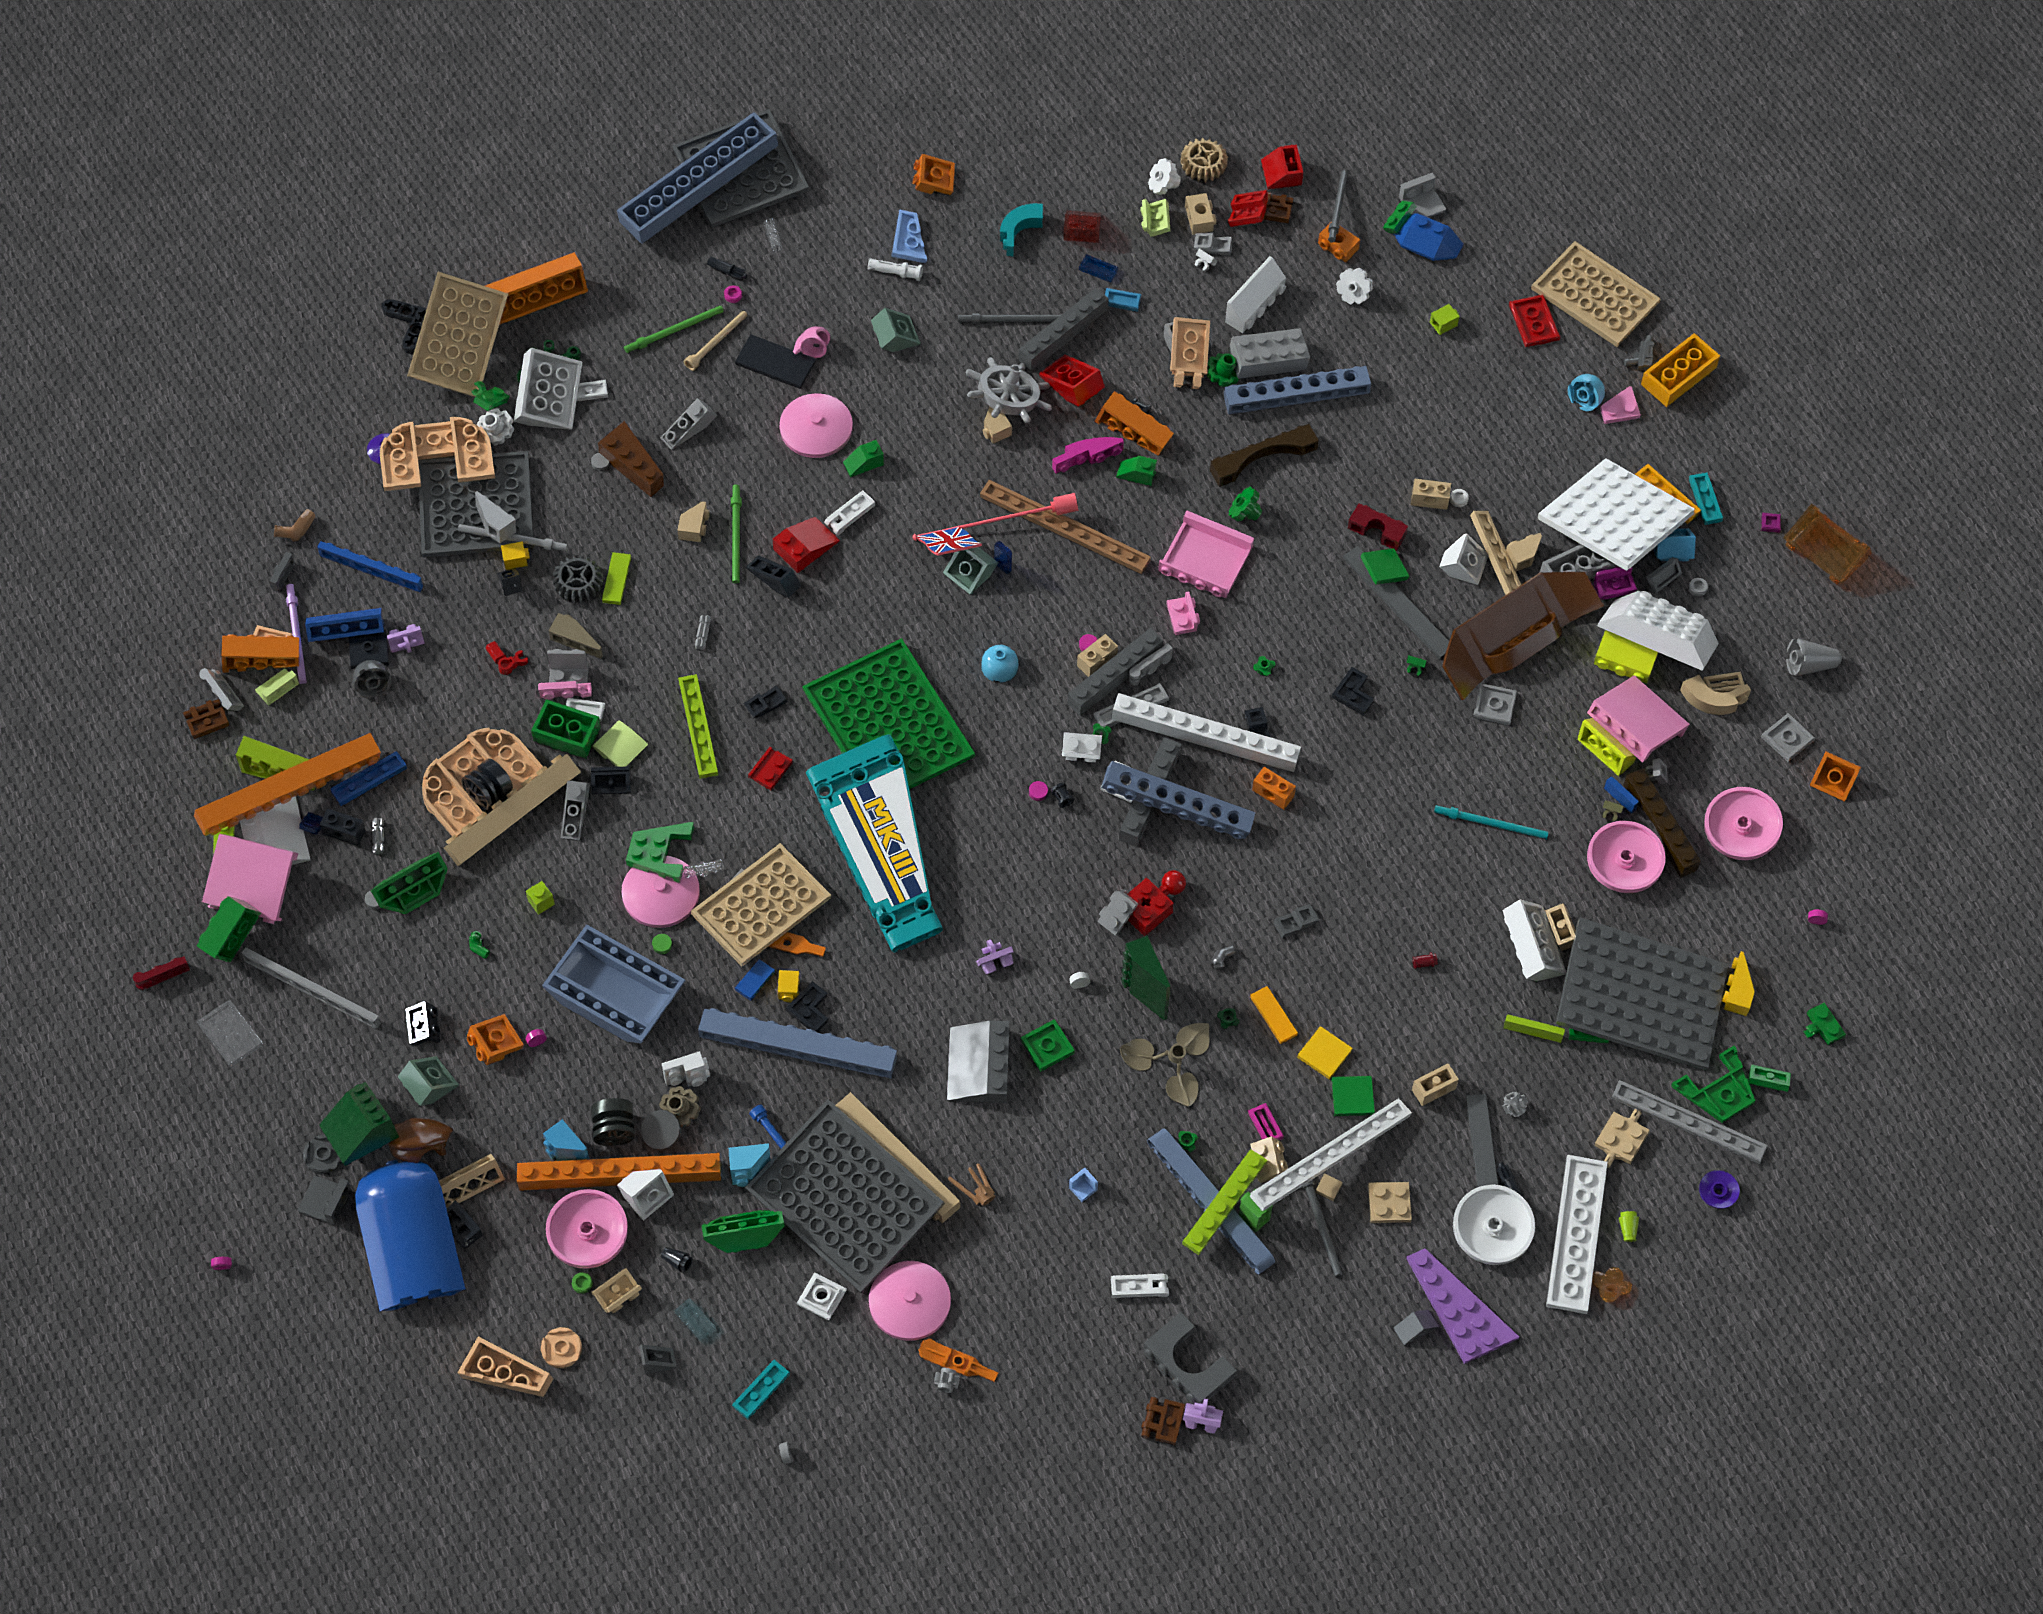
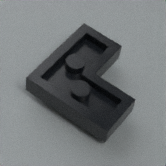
M1353 667L1350 668L1332 694L1333 699L1363 716L1374 702V698L1360 691L1368 676Z
M812 981L786 1007V1011L807 1029L818 1032L828 1022V1018L816 1009L827 997V992Z

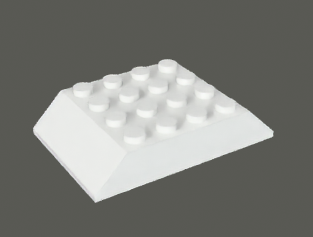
M1637 591L1614 600L1597 625L1602 629L1702 671L1719 644L1709 621L1701 614L1690 613L1684 607L1671 605L1667 600L1652 597L1650 593L1645 591Z

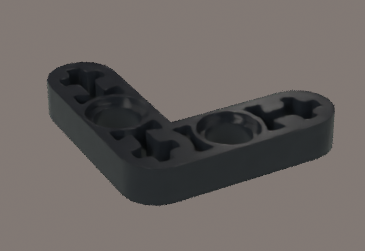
M393 299L385 300L382 303L384 315L411 322L402 345L406 353L414 354L419 334H414L413 330L421 329V317L425 315L427 308ZM405 310L412 311L410 315L402 314ZM412 338H413V339H414V340H413L414 345H411L410 347H408V345H410V344L412 343Z

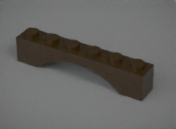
M1310 424L1300 425L1291 431L1282 432L1278 436L1266 438L1257 444H1250L1241 450H1234L1228 455L1214 458L1210 462V472L1218 486L1221 487L1236 481L1246 466L1261 457L1280 453L1302 456L1317 450L1319 440Z
M1642 768L1626 775L1624 788L1639 801L1638 806L1654 824L1664 843L1670 862L1680 878L1697 871L1701 862L1700 858L1645 770Z

